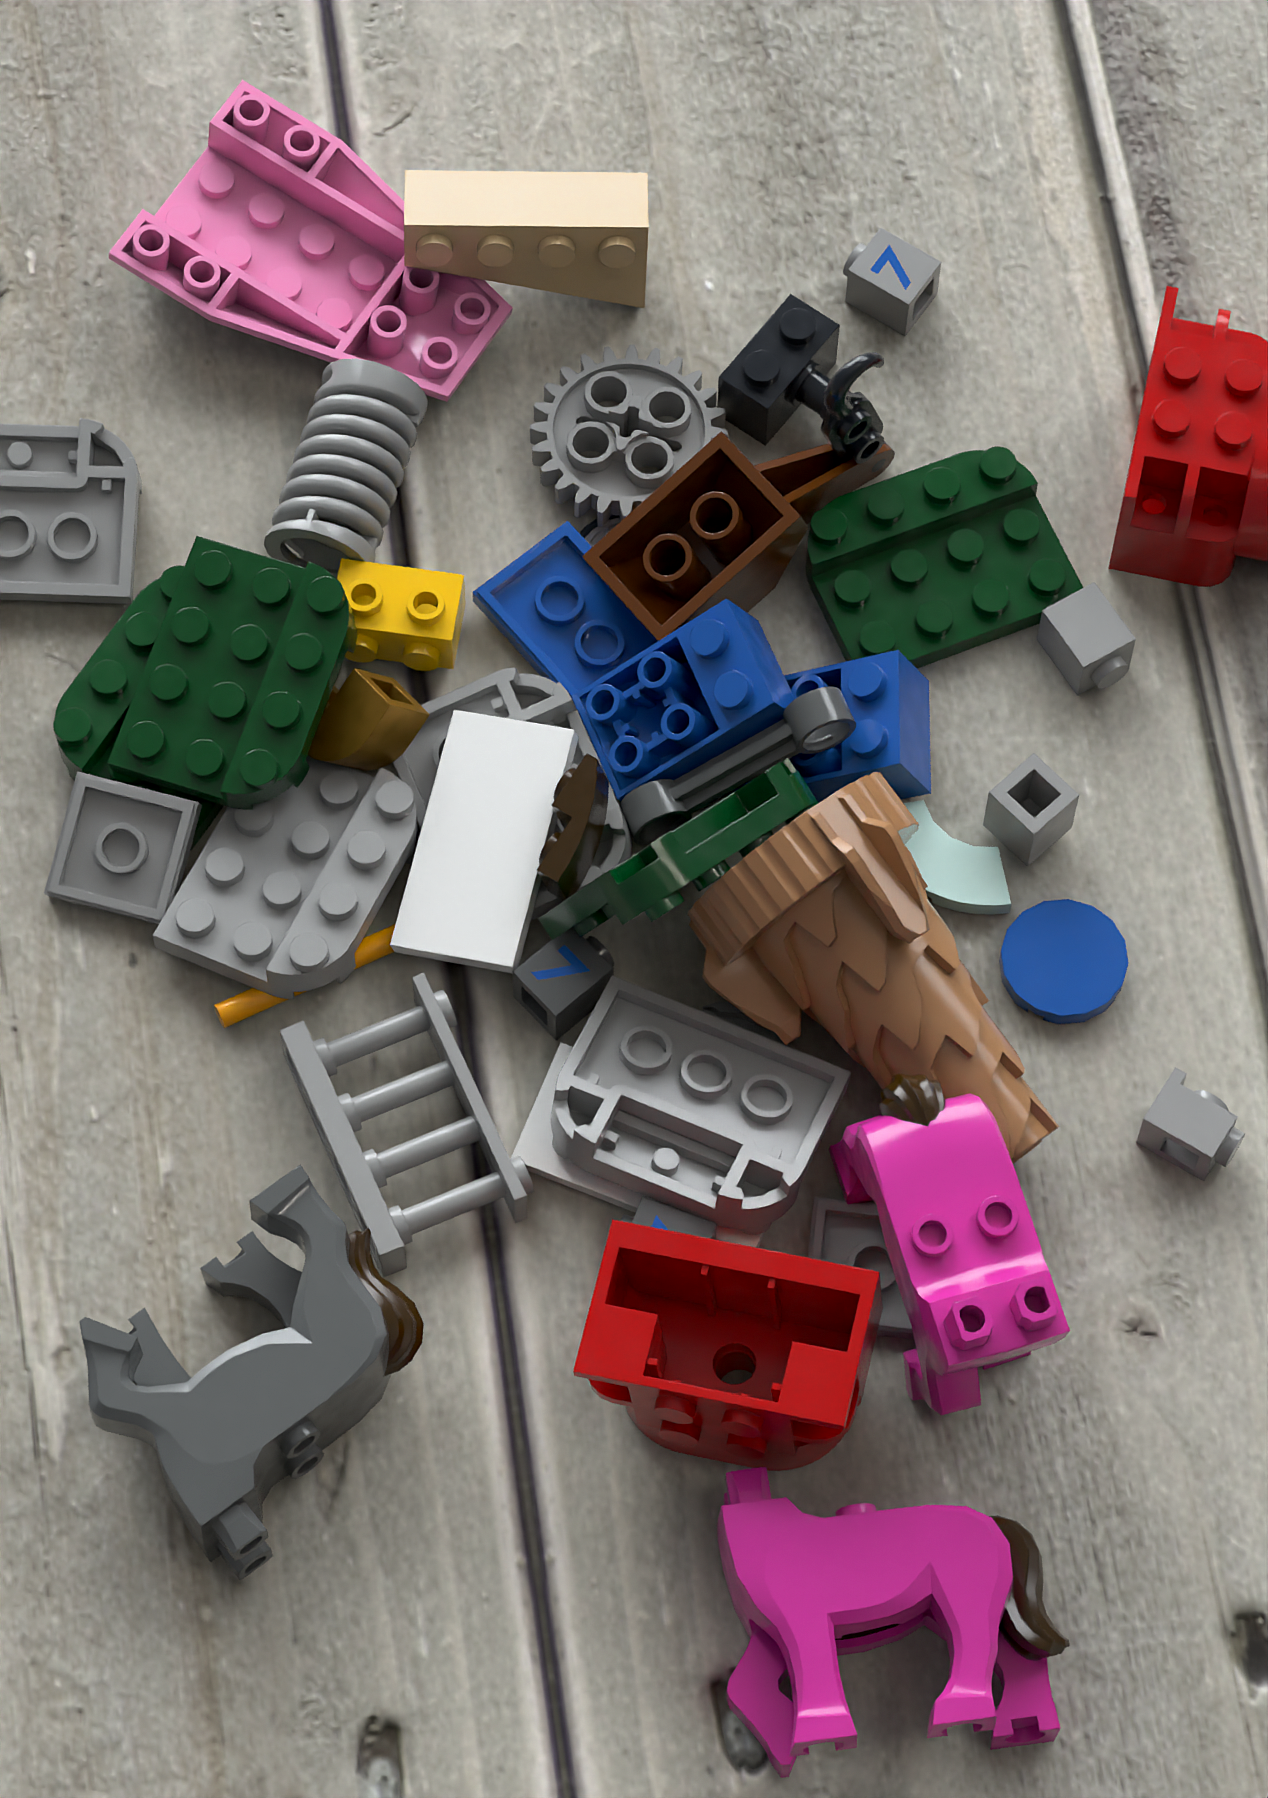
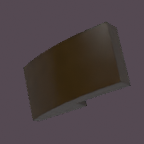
M588 753L576 769L570 768L563 774L555 788L554 802L551 806L564 830L562 833H554L547 840L539 856L538 874L547 890L563 901L575 894L582 885L598 849L606 820L609 782L598 759Z

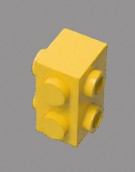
M341 558L337 580L341 583L351 605L357 628V642L354 653L347 651L345 658L362 663L372 662L375 659L402 662L406 666L420 671H430L437 667L454 669L466 605L464 575Z

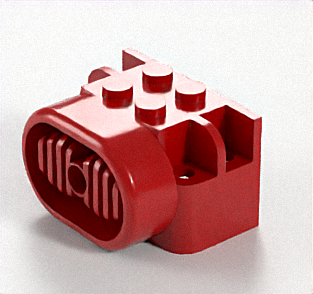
M1166 286L1108 569L1198 587H1212L1222 583L1230 576L1237 556L1268 562V342L1256 334L1229 329L1230 310L1218 309L1215 325L1173 318L1179 288Z
M612 1219L573 1370L574 1376L587 1378L592 1390L600 1398L614 1404L624 1405L632 1421L645 1436L671 1451L750 1468L766 1467L767 1471H786L804 1467L821 1459L837 1446L849 1431L855 1418L856 1409L861 1404L883 1310L880 1272ZM733 1370H745L752 1374L748 1380L739 1384H728L721 1381L728 1372Z

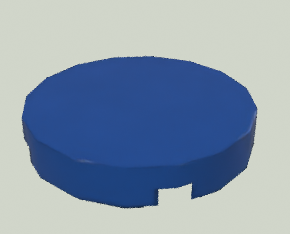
M1070 899L1043 901L1023 911L1007 929L999 957L1002 983L1014 1003L1027 1013L1029 1009L1037 1015L1044 1016V1021L1055 1024L1082 1023L1105 1012L1114 1002L1116 995L1121 991L1129 964L1125 939L1113 920L1092 905Z

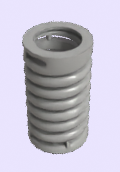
M340 359L331 362L324 369L322 376L323 385L315 394L314 405L310 408L307 425L303 428L300 445L296 448L293 465L289 468L286 485L280 493V505L273 513V527L266 533L264 539V547L271 558L306 568L309 561L323 567L336 579L341 558L375 562V550L381 544L384 533L383 528L387 526L389 521V508L396 501V488L402 483L404 476L403 468L408 465L411 455L410 448L416 442L417 431L415 428L423 422L428 406L425 392L408 376L389 366L362 359ZM286 545H288L290 548L296 551L299 554V557L295 555L293 552H291Z

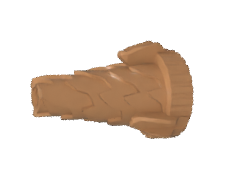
M873 772L839 789L780 829L727 871L692 905L693 907L687 913L691 918L689 926L706 948L702 978L711 989L758 1025L775 1032L786 1046L801 1036L802 1011H804L809 1017L823 1026L853 1060L867 1068L882 1089L890 1084L893 1076L896 1074L908 1076L923 1074L929 1080H938L945 1099L970 1093L980 1097L995 1117L1014 1164L1039 1145L1042 1139L1058 1129L1059 1125L1021 1076L1025 1071L1021 1059L982 1007L989 1001L959 959L953 934L928 900L925 890L928 885L922 878L911 852L905 846L912 835L918 830V822L880 772Z

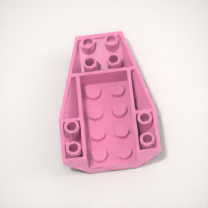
M244 80L240 82L210 121L208 147L155 216L142 209L109 252L110 260L211 322L330 363L340 359H362L389 366L416 382L425 392L426 396L448 402L509 318L513 309L485 280L404 266V200L341 139Z

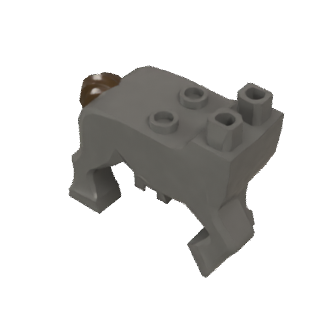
M301 1164L249 1202L251 1220L268 1233L284 1237L299 1246L305 1254L303 1271L292 1268L275 1257L265 1248L253 1231L237 1241L242 1250L232 1261L223 1266L218 1258L215 1257L200 1268L206 1285L223 1297L239 1296L253 1299L270 1310L284 1326V1329L263 1333L228 1349L191 1378L163 1341L145 1308L128 1319L133 1325V1329L129 1333L87 1317L79 1321L88 1366L89 1408L95 1425L104 1431L135 1438L154 1447L158 1455L167 1490L192 1537L210 1563L221 1555L239 1580L247 1577L273 1556L271 1548L265 1542L268 1538V1532L263 1525L262 1505L271 1488L288 1475L292 1479H297L312 1470L322 1460L324 1456L322 1450L359 1423L382 1399L391 1374L400 1371L413 1360L423 1339L424 1323L415 1303L397 1286L382 1278L373 1264L370 1252V1229L367 1228L362 1232L356 1230L348 1235L345 1223L318 1194Z

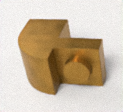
M354 668L340 690L335 685L333 686L308 756L316 760L360 770L383 768L394 762L406 751L430 714L394 678Z

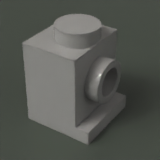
M1175 1067L1144 1116L1136 1143L1205 1181L1216 1162L1224 1167L1228 1166L1237 1152L1245 1133L1234 1127L1238 1116L1229 1112L1227 1105L1221 1099L1207 1091L1196 1090L1194 1092L1183 1086L1187 1073Z

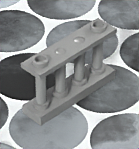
M424 973L412 977L415 1008L326 1043L324 1038L313 1041L304 1021L280 1030L283 1055L360 1229L364 1231L369 1228L371 1231L370 1251L382 1278L407 1268L404 1245L413 1242L411 1235L503 1197L515 1223H518L528 1218L527 1194L534 1192L530 1175L520 1156L509 1158L450 1028L457 1026V1021L444 990L433 993ZM428 1031L441 1060L440 1063L353 1098L348 1093L337 1096L329 1078L337 1074L336 1067ZM453 1086L467 1116L466 1118L378 1154L373 1149L362 1152L354 1132L362 1129L361 1122ZM478 1141L492 1174L402 1211L398 1205L387 1208L379 1188L387 1185L386 1178Z

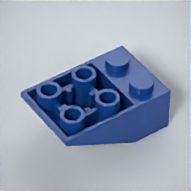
M728 599L721 601L572 695V699L613 792L619 801H622L632 790L648 782L659 779L675 780L783 719L782 715L785 708L795 700L759 621Z
M899 650L784 675L795 699L818 688H839L856 722L854 732L835 747L814 754L799 753L789 759L796 771H799L818 803L844 786L873 772H880L900 800L931 794L929 680ZM745 784L729 792L728 796L737 791L738 789H740L741 787H743Z

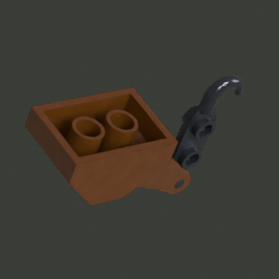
M876 352L864 353L844 364L829 380L824 390V406L820 412V417L823 419L821 432L828 444L753 465L721 431L582 556L594 572L657 641L725 599H728L748 613L775 589L809 528L807 525L811 522L814 513L837 497L850 493L876 478L891 464L895 452L881 435L883 423L872 403L861 392H848L857 378L871 367H882L884 365V358Z

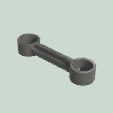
M822 687L809 691L796 698L785 708L782 720L675 780L659 779L651 781L632 790L622 799L619 806L634 842L639 845L651 844L669 831L672 832L691 820L693 812L751 781L787 758L790 759L799 753H819L842 743L854 732L856 722L841 690L837 687Z

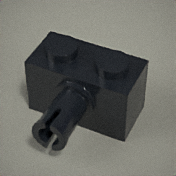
M790 294L719 376L717 408L725 409V420L766 446L801 404L820 415L824 406V390L830 380L826 374L836 364L840 325Z

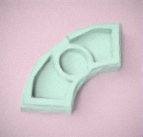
M924 800L903 803L919 824L918 830L912 835L905 846L911 852L922 878L928 885L925 890L927 896L932 898V903L944 908L972 914L993 915L1009 913L1011 901L999 848L972 846L950 837L933 821Z

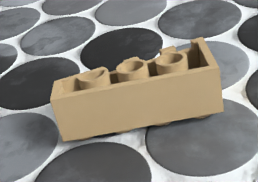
M405 170L404 266L645 308L649 232L647 173Z

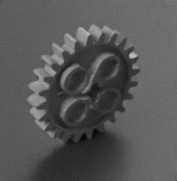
M629 345L625 359H617L609 346L604 347L603 362L598 364L585 353L580 355L581 372L576 373L572 369L562 366L560 368L561 386L546 382L544 385L545 402H535L534 421L536 423L530 424V443L534 444L532 446L533 465L542 466L540 468V483L542 486L556 484L555 502L557 504L566 502L574 497V516L580 518L592 508L597 510V524L600 527L607 523L611 514L619 515L621 522L717 434L722 431L728 437V430L723 429L725 427V409L716 407V389L707 388L701 390L702 372L700 370L683 377V358L679 356L667 366L660 364V349L654 348L646 360L638 359L635 345ZM615 401L619 405L610 408L602 407L598 403ZM662 416H672L678 420L671 423H662L655 419ZM586 451H597L602 455L596 458H585L579 454ZM652 466L661 471L654 474H645L638 471V469Z

